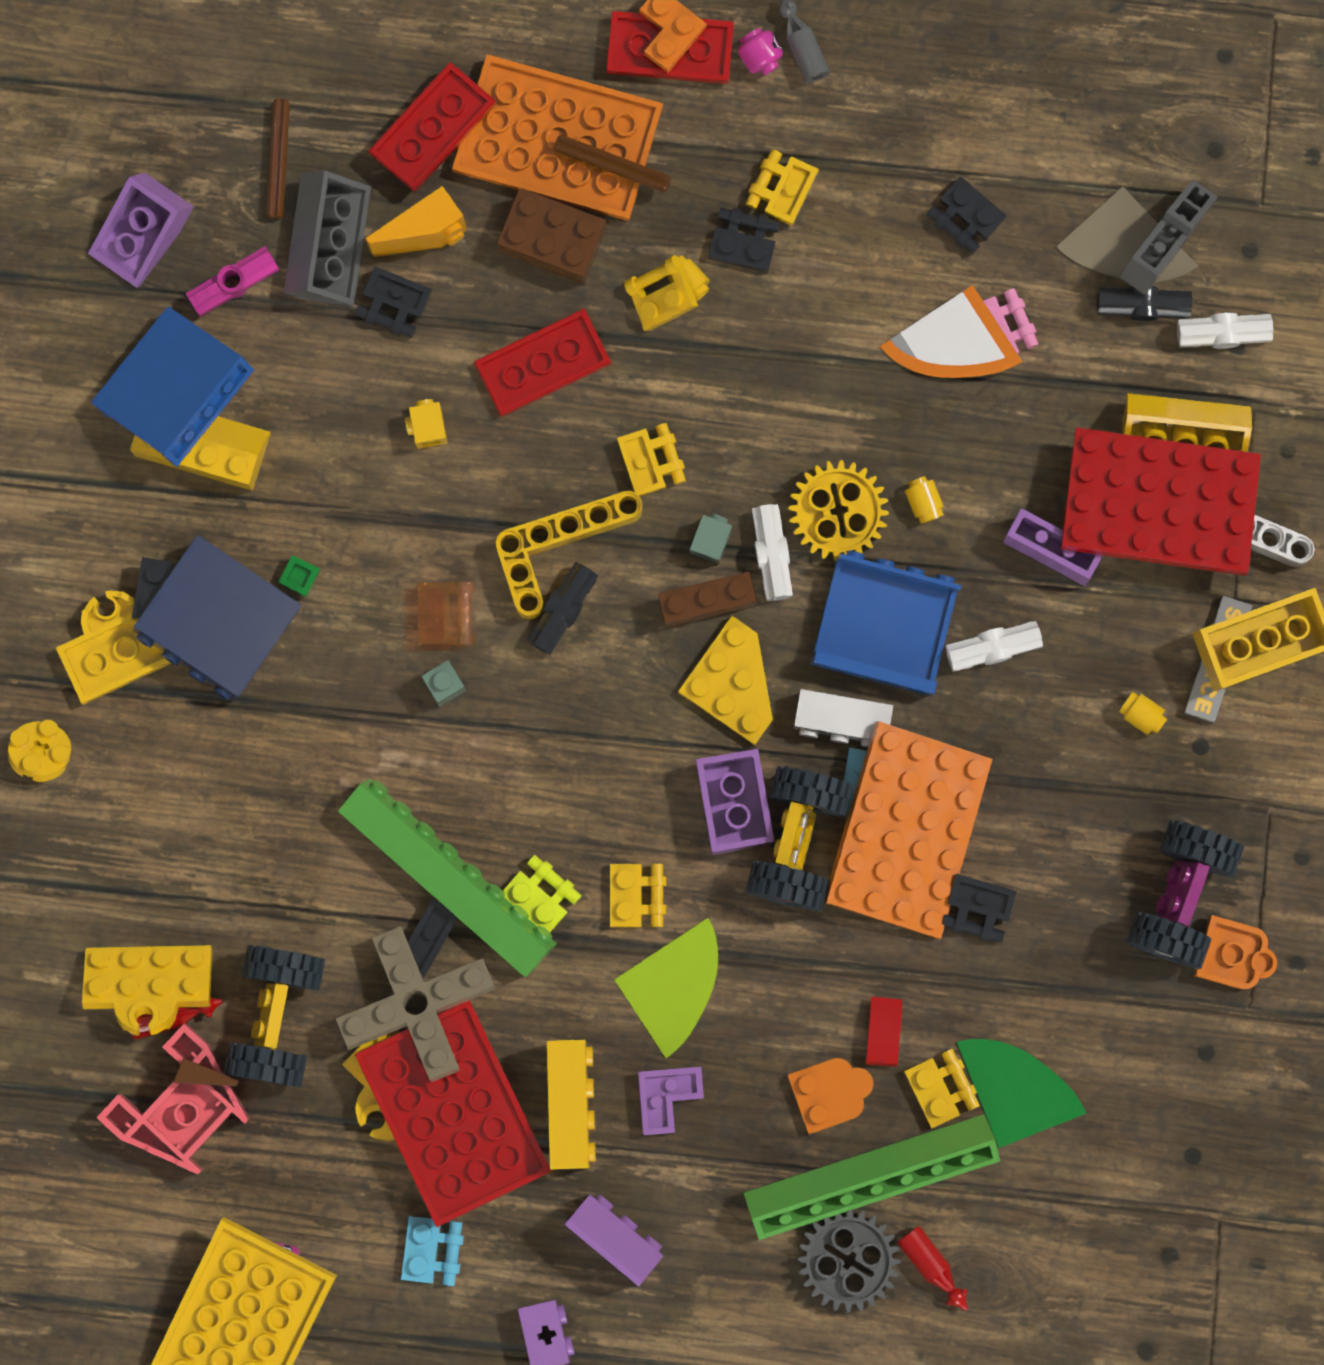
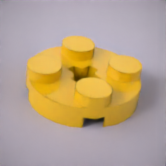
M52 720L30 722L12 732L8 746V760L12 769L22 777L23 774L27 777H33V781L45 782L59 777L65 771L66 765L70 761L71 743L67 734L58 727L56 722ZM35 745L47 748L44 756H40L38 753L33 754L31 749L35 748Z

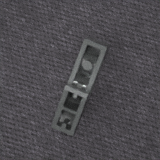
M1192 180L1131 258L1120 278L1146 295L1169 263L1176 257L1218 197L1195 180Z

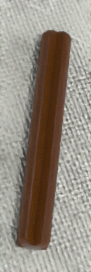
M274 99L272 106L266 215L270 219H281L284 210L290 103L286 99Z
M562 134L556 139L554 145L556 152L663 193L670 186L671 177L669 175Z

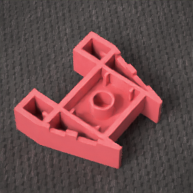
M183 1024L163 1045V1048L180 1064L183 1058L220 1073L224 1071L210 1045L188 1024ZM173 1082L144 1114L121 1093L97 1116V1119L120 1140L196 1174L201 1173L204 1169L191 1156L233 1112L244 1124L250 1120L232 1086Z

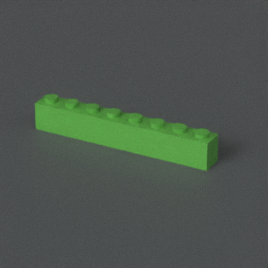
M372 779L362 782L338 812L525 978L535 971L557 944L552 940L551 933L542 926H536L528 919V913L522 907L510 903L505 898V893L498 886L489 884L481 877L482 873L477 867L470 863L466 864L458 857L457 850L452 845L440 841L428 824L419 822L414 818L407 805L400 801L396 802L388 795V790L382 783Z
M985 1114L744 1192V1197L757 1237L761 1240L1000 1162L995 1138Z

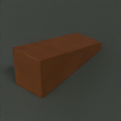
M183 1058L173 1083L238 1086L240 1080Z

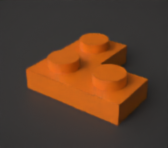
M647 0L640 8V14L661 29V32L644 51V55L669 73L704 31L707 23L677 0Z

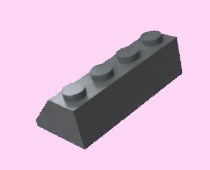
M325 170L301 173L283 293L307 301L354 306L371 186Z

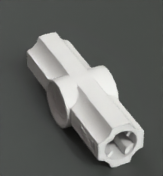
M1219 313L1211 315L1210 318L1181 319L1177 321V342L1179 348L1212 346L1215 349H1227L1237 347L1240 344L1272 342L1273 320L1271 314L1238 316L1236 313Z
M768 504L752 508L757 539L755 541L758 567L762 570L766 600L778 601L793 597L788 564H790L786 537H783L778 504Z
M1033 621L1008 629L1003 627L991 629L977 634V637L948 644L945 648L952 672L984 663L985 665H992L1011 659L1013 655L1042 648L1043 642L1037 622Z

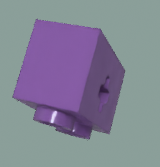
M555 1299L518 1308L530 1365H563L570 1363L569 1356L575 1355L571 1336H564L562 1324L568 1323L564 1305L558 1306ZM548 1325L549 1330H555L556 1336L551 1338L552 1343L549 1344L546 1343L545 1339H540L538 1335L543 1332V1326Z

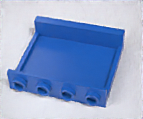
M168 306L156 319L144 337L136 344V347L124 362L119 365L104 387L99 390L91 403L106 417L112 418L178 467L254 369L242 356Z
M847 550L846 555H838L810 665L928 696L935 694L937 686L935 679L957 591L961 590L962 585L955 584V579L946 575L937 574L936 578L925 576V571L910 566H907L906 570L894 568L895 563L889 560L877 558L876 563L864 560L865 555L855 551Z

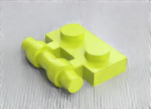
M534 855L527 865L535 871V874L529 879L520 871L503 892L505 893V898L510 903L522 907L528 913V919L536 926H542L551 933L568 913L559 905L560 902L566 898L575 905L582 895L573 888L575 885L568 879L565 881L552 870L553 866L547 860L543 862ZM543 879L557 890L552 897L538 887Z

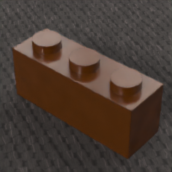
M750 572L658 593L665 628L753 608L757 604Z

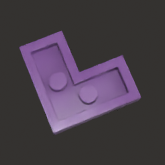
M701 1067L638 1072L643 1135L675 1133L672 1101L704 1099Z

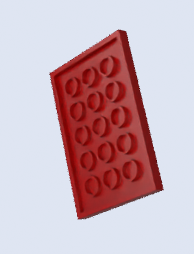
M1076 427L1073 438L1060 549L1247 576L1249 573L1261 454Z
M470 1000L438 1014L460 1069L456 1073L430 1083L409 1029L355 1054L436 1228L552 1172Z

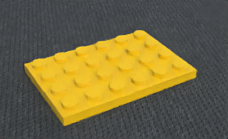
M223 1217L151 1365H294L337 1275Z

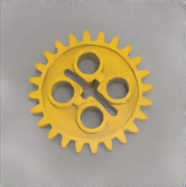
M839 460L837 469L833 468L830 461H826L825 471H822L818 465H815V476L805 472L804 477L807 483L796 482L795 484L801 490L800 494H790V497L795 499L797 504L788 506L789 510L796 512V516L790 518L789 522L798 523L799 525L793 531V534L803 533L804 535L800 544L804 545L811 542L812 545L809 552L814 553L820 548L821 558L823 559L826 558L829 552H832L834 561H836L837 556L841 552L846 555L847 550H854L863 554L862 545L872 549L873 545L870 538L881 539V535L876 531L877 527H887V524L880 521V516L889 515L888 511L881 509V505L888 502V499L879 498L878 496L884 490V487H873L877 477L873 476L866 479L867 468H863L859 473L855 472V462H852L849 468L845 469L843 460ZM832 483H835L837 487L839 505L846 507V512L842 513V521L846 530L845 538H842L840 535L837 515H831L830 509L835 508L830 487ZM848 483H853L858 488V496L853 501L846 500L842 495L843 487ZM819 489L824 490L828 495L827 504L821 508L816 507L812 502L813 493ZM856 513L861 514L865 520V525L860 531H853L849 527V518ZM824 520L831 521L835 527L833 535L828 538L822 537L818 532V526Z

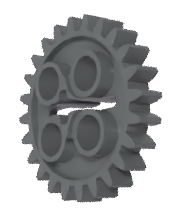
M850 1210L847 1211L846 1217L838 1214L835 1215V1219L832 1221L830 1218L823 1219L825 1223L823 1226L813 1222V1227L816 1230L814 1235L805 1232L804 1235L810 1242L809 1245H799L802 1250L807 1251L806 1256L797 1258L798 1261L806 1263V1267L801 1269L799 1274L809 1275L810 1278L803 1285L815 1286L811 1294L812 1297L820 1293L823 1294L821 1301L823 1306L829 1300H833V1310L835 1311L843 1303L847 1313H850L852 1304H856L861 1312L863 1311L864 1301L867 1300L874 1307L875 1301L873 1297L875 1295L883 1299L886 1298L882 1291L884 1286L891 1289L894 1288L888 1279L889 1276H899V1273L892 1270V1265L900 1264L901 1260L892 1258V1254L900 1249L896 1246L890 1247L889 1242L895 1236L894 1234L884 1236L883 1232L887 1227L886 1224L880 1225L878 1228L874 1226L877 1219L875 1215L869 1221H866L865 1211L861 1210L858 1217L855 1218L853 1217V1211ZM841 1229H847L852 1234V1242L845 1248L839 1247L835 1242V1234ZM825 1244L831 1245L846 1255H849L851 1251L854 1252V1260L872 1270L874 1275L869 1277L853 1266L844 1269L842 1267L844 1261L825 1250ZM868 1246H875L879 1251L880 1257L874 1264H867L862 1259V1252ZM823 1257H832L836 1262V1269L830 1275H824L818 1269V1263ZM852 1273L859 1274L863 1279L862 1288L856 1292L849 1291L845 1283L846 1278Z

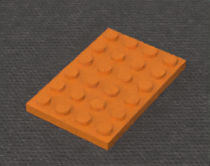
M487 54L478 86L496 100L497 104L459 144L452 171L518 191L519 188H523L554 201L630 221L640 184L556 152L554 145L557 137L562 134L646 167L662 113L663 103Z
M880 721L875 722L829 879L824 903L941 939L945 927L942 921L944 914L948 915L951 905H948V900L956 874H960L993 759Z

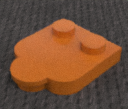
M1209 915L1204 935L1209 936L1212 940L1202 968L1195 969L1193 976L1237 989H1250L1258 983L1260 978H1267L1275 972L1277 958L1273 951L1268 949L1267 936L1261 929Z
M834 1058L787 1075L808 1135L858 1117L864 1108L863 1098L867 1097L873 1089V1078L867 1070L863 1068L852 1069L851 1065L841 1058Z

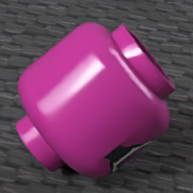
M758 28L739 40L741 45L738 48V54L750 73L761 71L765 76L779 67L777 61L782 57L783 50L771 31H762L761 28Z

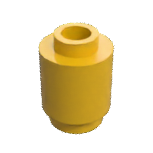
M681 255L679 258L684 265L696 301H698L710 290L707 286L710 279L691 259H686ZM670 274L668 275V281L670 283H673L674 280L672 275Z
M923 476L908 483L910 488L905 490V494L915 518H919L921 524L944 516L941 509L944 505L934 480L927 481L926 477Z
M1132 692L1119 713L1125 716L1124 720L1147 736L1151 731L1157 734L1167 720L1163 716L1166 710L1142 693L1139 696Z

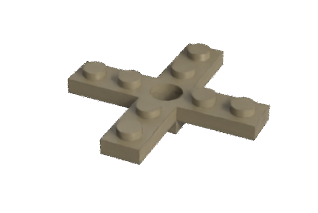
M401 926L373 937L372 940L394 995L336 1018L348 1050L408 1026L430 1083L460 1071L437 1013L495 990L483 958L424 982ZM423 997L427 1000L428 1005L422 1013L412 1015L406 1012V1003L411 998Z

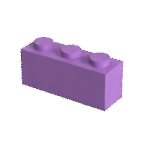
M1021 508L1003 543L1086 587L1103 555L1060 549L1063 530Z

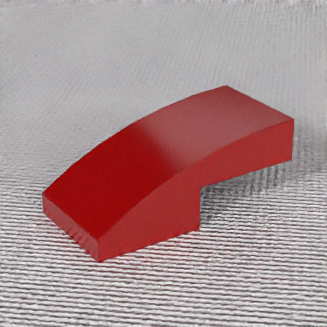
M871 996L866 1064L897 1067L903 999Z

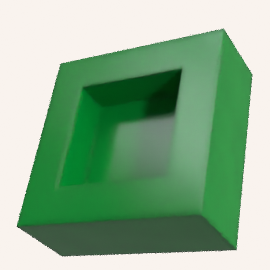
M292 555L278 583L307 598L321 569Z

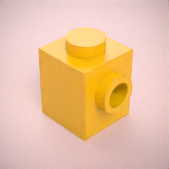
M425 399L415 402L414 407H409L410 417H405L408 436L414 435L417 449L448 444L440 402L434 403L433 399Z

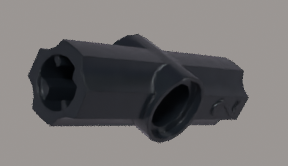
M1152 286L1144 295L1134 287H1131V289L1099 287L1097 315L1130 317V319L1135 321H1155L1158 318L1190 319L1193 302L1192 291L1159 290L1158 287Z
M575 562L559 590L556 589L543 609L544 614L529 636L528 643L551 656L566 629L571 628L583 608L582 603L599 577L598 574L583 564Z

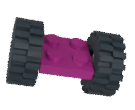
M1170 820L1159 851L1176 860V863L1167 874L1166 881L1168 885L1165 894L1157 902V916L1137 912L1126 941L1127 944L1164 960L1190 968L1201 969L1212 938L1186 926L1190 925L1208 872L1230 878L1234 877L1244 846L1212 830H1206L1186 822Z

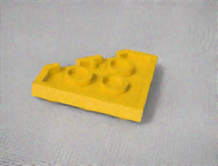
M731 616L678 693L754 746L773 721L758 633Z

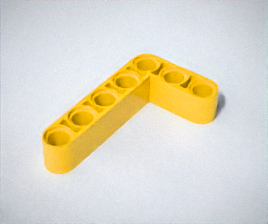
M624 491L500 532L496 539L497 552L516 610L522 618L527 620L536 619L541 615L544 608L541 592L529 556L634 523L641 517L643 511L642 500L639 495L632 491ZM626 500L635 502L637 505L636 511L632 514L623 513L620 510L622 502ZM596 510H603L608 515L606 521L601 524L591 521L590 516ZM572 519L577 522L578 528L575 532L565 533L561 530V524L565 520ZM535 530H546L549 534L547 540L543 543L534 542L531 539V535ZM509 538L519 542L517 550L511 553L505 552L502 549V543ZM525 568L529 573L526 580L517 582L511 578L514 569ZM531 596L537 599L538 605L534 610L525 611L521 608V602L524 598Z

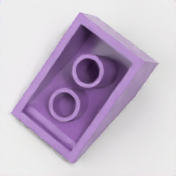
M146 173L130 176L88 254L138 288L178 236L194 206Z

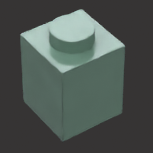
M711 513L710 517L703 515L690 548V555L719 565L732 531V525L727 524L728 519Z
M449 660L422 675L425 684L439 707L466 692L464 685Z

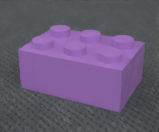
M758 749L696 759L712 855L774 845Z

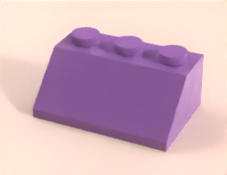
M590 1194L565 1225L637 1286H640L664 1256L659 1252L663 1246L649 1235L643 1239L637 1234L635 1230L638 1226L626 1215L623 1214L619 1219L610 1210L614 1205L599 1194L594 1198Z

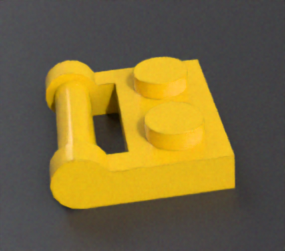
M676 255L666 259L665 264L638 278L633 276L624 282L627 293L632 296L644 331H651L698 307L684 265ZM670 274L672 275L673 283L646 296L645 287Z

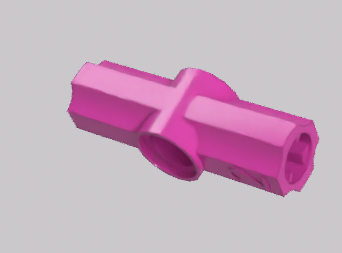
M264 246L236 264L223 267L216 276L187 292L186 295L201 318L227 301L242 297L247 289L279 271V268ZM230 276L240 277L239 285L234 288L226 287L225 282Z

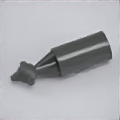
M780 0L779 13L782 17L787 18L786 40L805 83L811 84L827 77L831 72L812 28L808 27L795 15L797 6L793 1Z

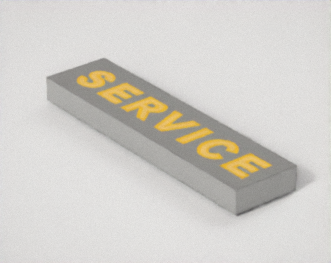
M1222 596L1213 625L1251 611L1253 605ZM1202 659L1184 714L1214 724L1226 688L1213 691Z

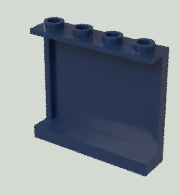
M197 535L136 622L133 631L137 633L135 638L148 648H151L152 645L163 651L161 656L176 666L180 662L189 668L187 673L192 678L201 683L205 680L215 686L213 691L228 701L232 697L237 701L291 620L299 612L301 604Z

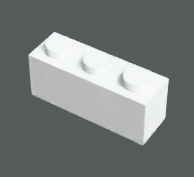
M801 689L794 730H800L799 735L808 738H818V734L830 736V741L848 744L849 739L861 741L862 747L868 748L875 722L880 721L890 725L893 705Z

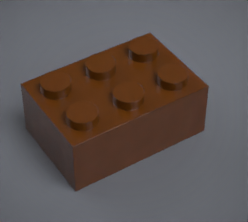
M519 188L498 240L499 253L585 285L607 230L606 220Z

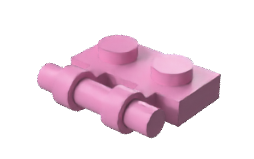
M1015 288L1004 292L1008 304L1002 307L999 306L995 296L984 300L987 308L1017 354H1019V350L1015 342L1024 340L1027 349H1032L1039 345L1035 337V333H1037L1033 323H1029L1024 308H1026L1022 298L1018 297ZM1013 314L1019 329L1010 332L1004 317Z

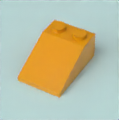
M441 186L369 235L366 241L372 256L380 257L442 248L446 244L452 246L464 237L463 233L467 231L463 214L444 187Z

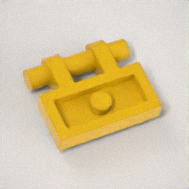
M771 149L767 159H763L759 167L761 172L756 182L752 183L748 190L750 195L745 205L756 209L760 200H765L769 202L765 209V214L793 226L819 169L794 157H790L786 167L778 164L782 153ZM772 175L780 177L774 191L767 189Z
M667 423L655 427L658 437L651 440L647 429L617 438L634 492L639 497L666 489L663 476L666 475L672 476L675 485L686 482L683 472L685 466L683 460L678 458L674 446L677 442L674 434H670ZM663 449L667 464L658 465L654 450Z
M610 864V928H642V915H651V927H663V915L667 914V905L663 904V887L667 886V877L663 876V864H651V876L642 877L641 864ZM642 887H651L650 905H642Z
M953 1049L942 1053L946 1066L938 1069L934 1059L931 1058L904 1071L931 1129L960 1116L955 1105L957 1102L963 1100L968 1111L980 1106L975 1096L977 1091L974 1085L970 1086L962 1069L965 1066L961 1059H957ZM950 1074L959 1090L950 1095L943 1080V1077Z

